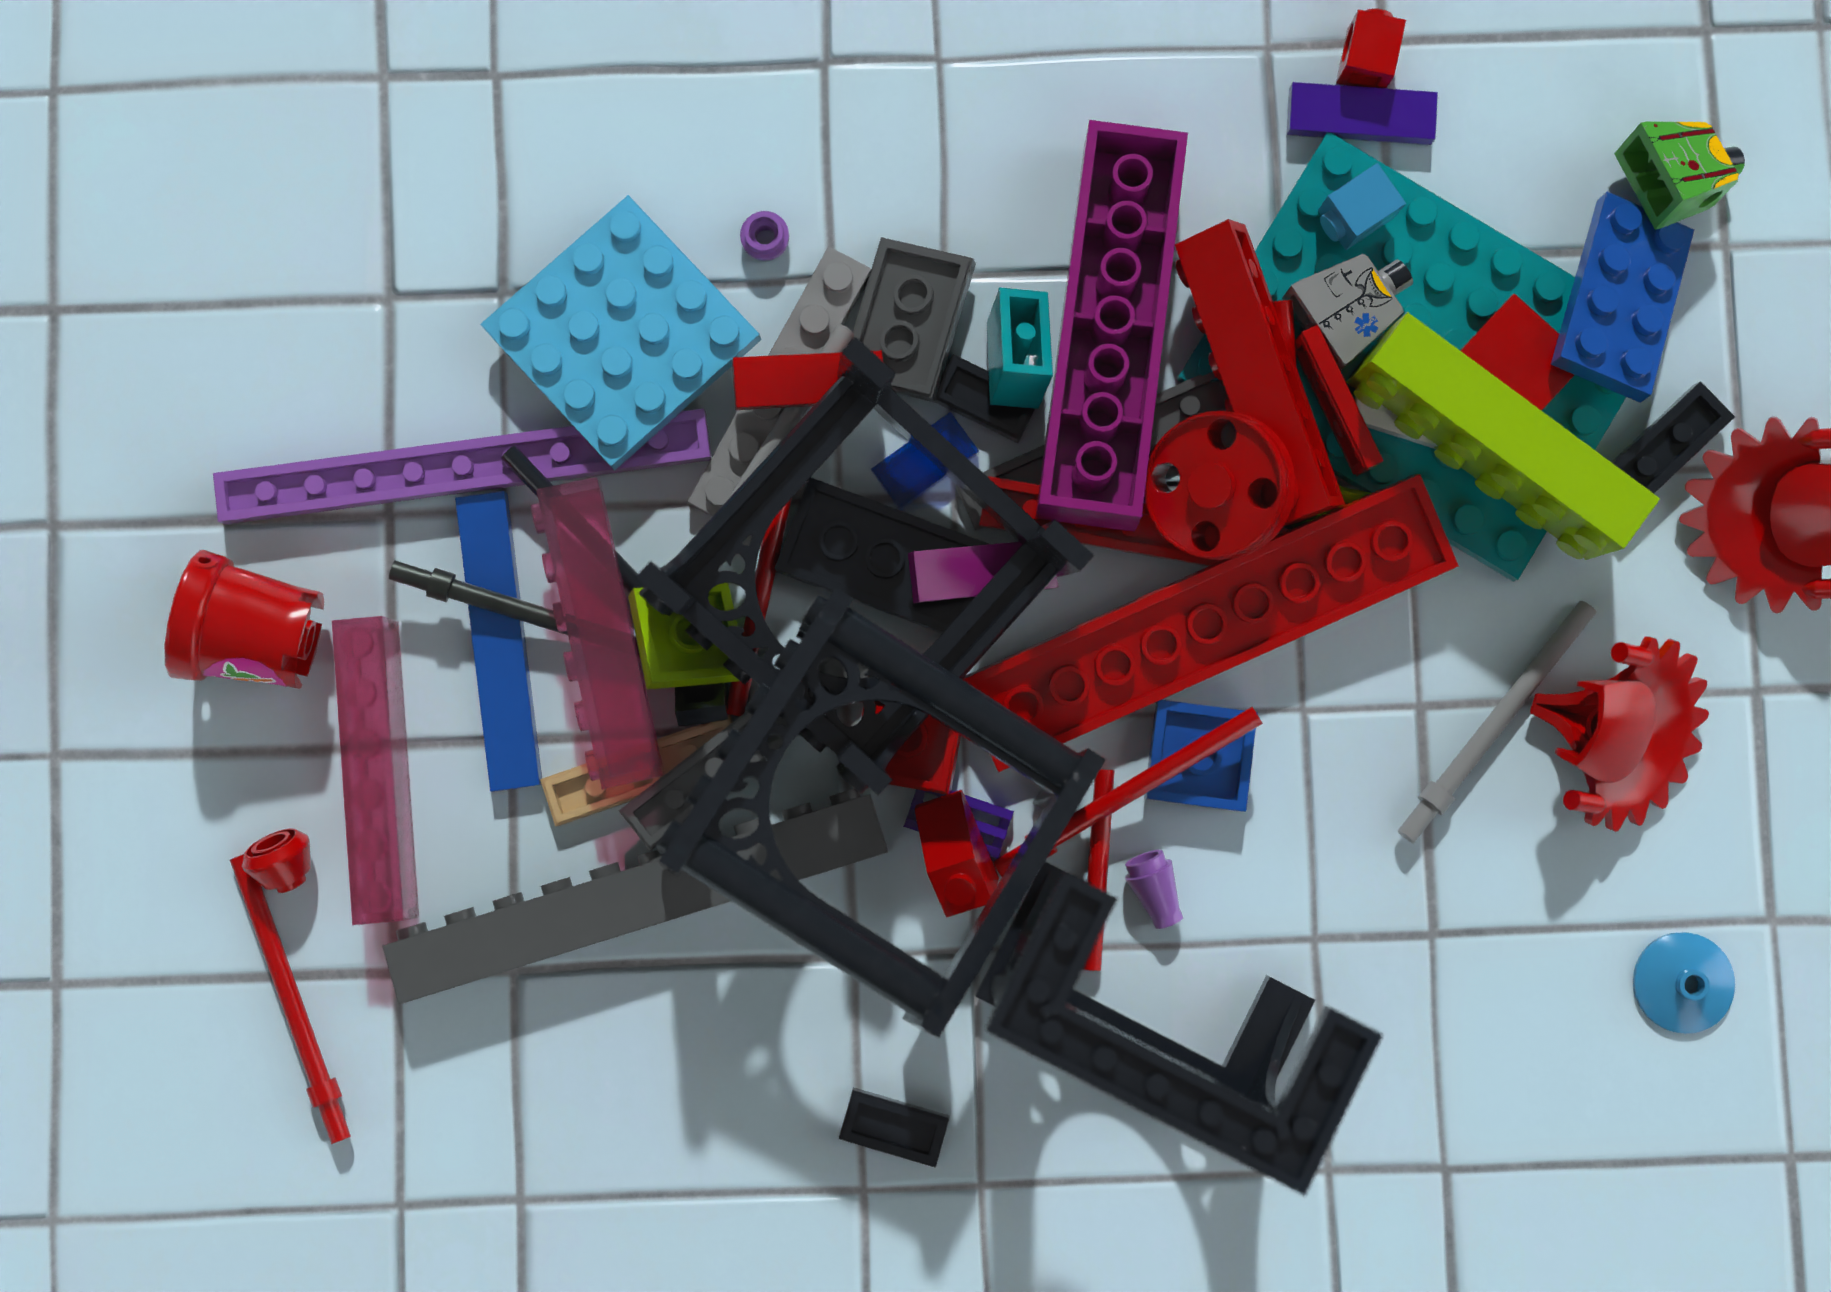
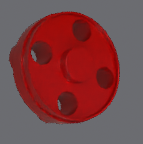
M1209 411L1179 422L1159 440L1148 461L1144 495L1146 506L1154 525L1172 545L1195 557L1225 560L1249 555L1267 545L1280 532L1291 510L1296 506L1299 498V488L1295 481L1294 466L1289 452L1282 440L1270 427L1254 417L1242 413ZM1231 422L1236 429V439L1229 448H1226L1221 441V431L1226 423ZM1174 465L1180 474V481L1175 490L1171 491L1166 483V474L1169 468ZM1268 480H1271L1277 488L1276 501L1270 507H1267L1261 499L1262 486ZM1210 523H1213L1220 533L1219 543L1214 549H1211L1205 541V531Z

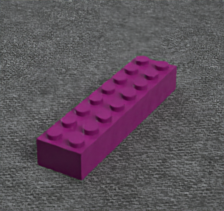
M1089 120L1081 165L1036 519L1056 520L1059 522L1135 532L1142 518L1188 132Z

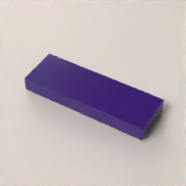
M1292 82L1289 88L1286 135L1324 138L1326 133H1332L1341 139L1431 145L1436 139L1438 92Z

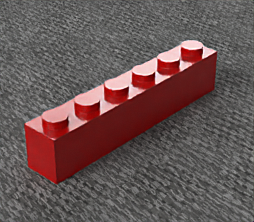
M1227 219L1175 244L1179 260L1176 261V270L1184 286L1190 288L1196 304L1192 307V315L1201 333L1206 334L1212 350L1208 355L1211 369L1217 379L1223 381L1228 395V399L1225 400L1226 411L1242 413L1263 422L1278 435L1291 457L1295 481L1299 488V498L1284 526H1292L1344 506L1343 496L1279 322L1246 225ZM1268 480L1262 486L1261 499L1267 507H1270L1276 501L1277 488L1271 480Z

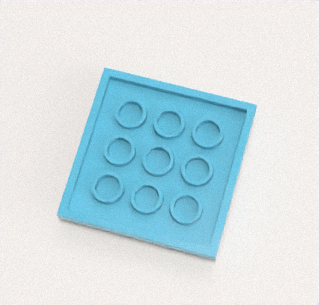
M629 195L480 324L614 471L731 368L733 357H743L761 341V336L755 328Z

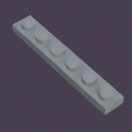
M828 246L768 356L820 353L838 324H845L868 282L871 268ZM785 408L737 411L688 500L689 505L710 516H713L722 507Z

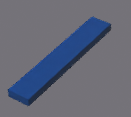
M500 491L456 497L465 582L521 600L508 493ZM468 604L490 792L542 785L540 781L542 779L524 623L523 621Z

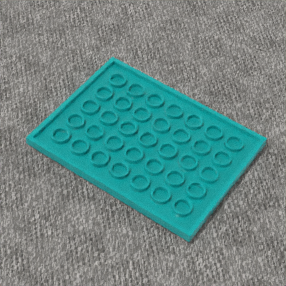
M1326 133L1255 250L1273 302L1283 300L1282 298L1290 286L1297 281L1361 254L1368 256L1378 271L1398 259L1409 269L1413 278V284L1395 296L1404 312L1387 329L1408 312L1458 350L1475 335L1514 293L1560 333L1575 276L1332 133ZM1378 163L1406 204L1394 219L1345 250L1339 240L1337 242L1331 240L1323 230L1320 223L1321 215L1318 209L1329 194ZM1294 317L1296 340L1304 330ZM1383 333L1340 371L1345 382ZM1206 334L1203 335L1176 379L1180 383L1200 374L1203 376L1212 372L1208 355L1212 350ZM1296 357V368L1334 474L1357 489L1369 493L1380 490L1413 474H1420L1449 544L1513 582L1519 580L1547 531L1543 528L1535 529L1525 524L1516 516L1515 512L1517 509L1503 498L1494 499L1483 493L1475 485L1476 478L1462 468L1454 469L1444 464L1436 457L1434 453L1436 449L1368 428L1383 458V462L1357 477L1353 475ZM1574 375L1542 412L1596 450L1626 397ZM1215 378V379L1211 380L1210 382H1217V381H1220V380L1217 379V378ZM1346 383L1355 401V389Z

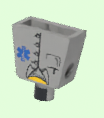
M1361 254L1297 281L1290 286L1282 299L1293 300L1294 317L1304 331L1316 325L1319 326L1341 371L1404 312L1395 296L1413 284V278L1406 265L1398 259L1378 271L1369 257Z

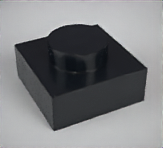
M726 683L675 687V715L678 727L728 720Z

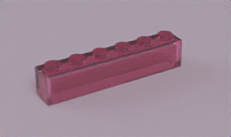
M597 477L536 489L539 503L531 504V511L537 534L546 533L550 552L542 554L543 567L548 583L557 582L561 600L560 602L553 603V612L559 633L567 631L571 651L564 652L563 656L568 679L570 682L578 680L582 700L574 702L580 731L589 730L593 750L585 751L591 781L600 779L601 788L606 789L665 775L602 484Z
M384 616L332 620L352 925L395 922L419 917L399 621Z

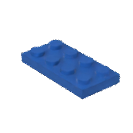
M1608 191L1604 193L1595 205L1551 365L1639 403L1650 397L1694 229L1676 222L1655 230L1642 206Z

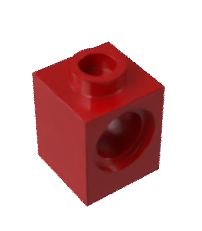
M1374 8L1366 11L1358 9L1347 29L1336 84L1387 88L1395 76L1406 20L1393 17L1390 12L1383 9Z

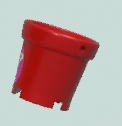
M206 550L198 551L190 559L181 575L167 622L164 661L169 677L202 681L207 676L300 689L302 683L297 675L308 677L322 629V623L310 620L311 607L324 610L323 593L297 587L234 567L233 561L229 558Z

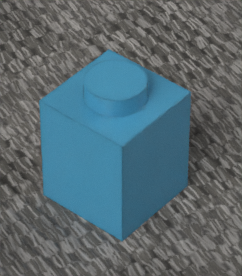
M1376 163L1329 194L1318 209V212L1321 215V226L1327 236L1335 242L1339 240L1343 248L1347 250L1394 219L1406 202L1380 165Z

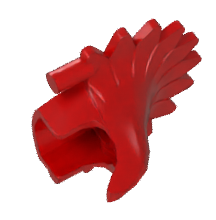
M1773 416L1766 422L1761 442L1745 430L1736 428L1731 433L1733 456L1714 450H1707L1702 456L1713 478L1691 479L1685 484V490L1703 505L1682 513L1679 518L1680 523L1704 531L1688 546L1687 554L1692 557H1716L1706 576L1709 584H1717L1737 577L1735 599L1739 604L1747 603L1764 589L1770 609L1776 614L1784 610L1794 592L1810 610L1817 611L1822 605V599H1831V579H1822L1823 566L1831 565V464L1822 463L1820 449H1831V428L1819 429L1817 418L1809 417L1796 434L1791 437L1781 420Z
M1649 636L1643 638L1640 646L1618 642L1611 649V658L1615 662L1629 665V667L1608 680L1578 681L1576 686L1585 688V690L1579 692L1535 694L1530 713L1554 726L1572 748V750L1556 748V755L1584 773L1587 785L1589 786V792L1568 790L1563 797V804L1568 810L1585 812L1584 821L1587 824L1596 826L1605 817L1606 828L1617 832L1628 816L1631 823L1641 826L1645 821L1649 803L1661 809L1666 808L1668 805L1669 782L1683 784L1687 781L1688 772L1683 758L1701 751L1702 743L1693 735L1692 731L1707 720L1709 711L1694 706L1705 691L1707 681L1699 677L1691 678L1698 659L1697 656L1688 653L1679 658V641L1668 639L1660 649L1658 640Z

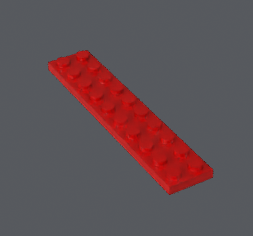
M1413 474L1277 535L1256 552L1240 558L1219 561L972 672L962 680L1061 743H1066L1457 568L1459 565L1421 475ZM991 755L998 773L1010 768V766Z

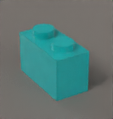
M999 287L987 320L990 405L1039 409L1053 377L1048 292Z

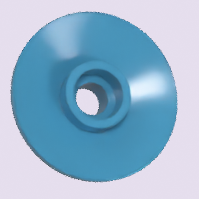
M1675 932L1657 938L1643 950L1634 968L1633 989L1640 1008L1652 1022L1672 1032L1690 1034L1701 1032L1714 1026L1725 1016L1734 998L1735 976L1729 959L1714 942L1697 934ZM1694 975L1698 981V986L1695 992L1689 994L1685 989V981L1689 976Z

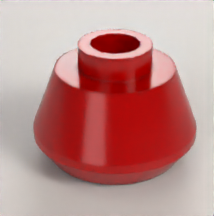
M293 828L271 833L253 843L245 851L242 868L265 889H276L278 893L289 892L306 881L305 874L311 869L309 837L307 834Z

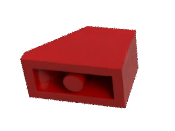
M959 790L916 805L915 814L926 871L946 918L985 906L998 885L999 876L963 791Z

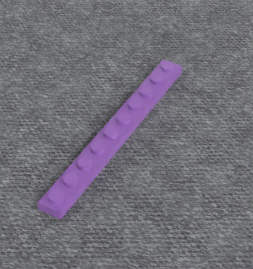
M705 409L681 411L615 471L574 426L217 472L213 473L218 522L226 525L522 486L525 484L501 460L503 454L513 446H516L550 482L710 461L712 455L707 415Z

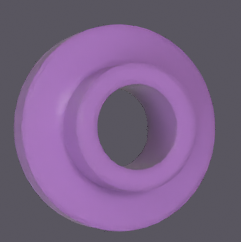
M760 211L750 215L744 221L740 231V239L744 250L751 257L761 261H769L779 257L786 250L789 243V231L785 221L779 215L769 211ZM768 230L774 234V238L769 244L757 242V235L761 231Z

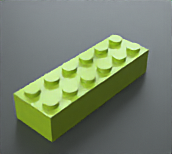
M1408 312L1378 338L1346 381L1355 389L1354 395L1359 401L1372 409H1379L1383 405L1398 416L1394 424L1401 432L1413 439H1419L1424 435L1437 445L1434 447L1436 449L1434 453L1440 461L1451 468L1464 469L1477 479L1475 485L1483 493L1494 499L1503 498L1517 509L1515 514L1521 521L1532 528L1545 529L1558 539L1556 545L1564 553L1575 559L1584 558L1588 560L1624 549L1660 500L1659 497Z

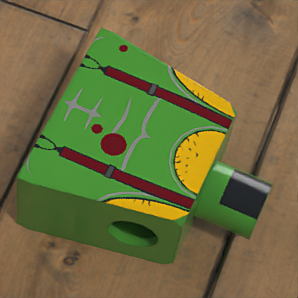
M1641 122L1614 153L1655 230L1712 208L1738 182V176L1743 171L1745 165L1743 152L1738 147L1724 148L1712 126L1706 122Z

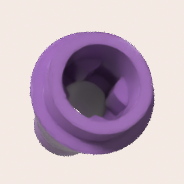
M1153 850L1127 861L1125 866L1128 874L1125 876V880L1151 917L1155 928L1162 929L1180 922L1183 919V915L1179 907L1172 860L1166 859L1162 850Z

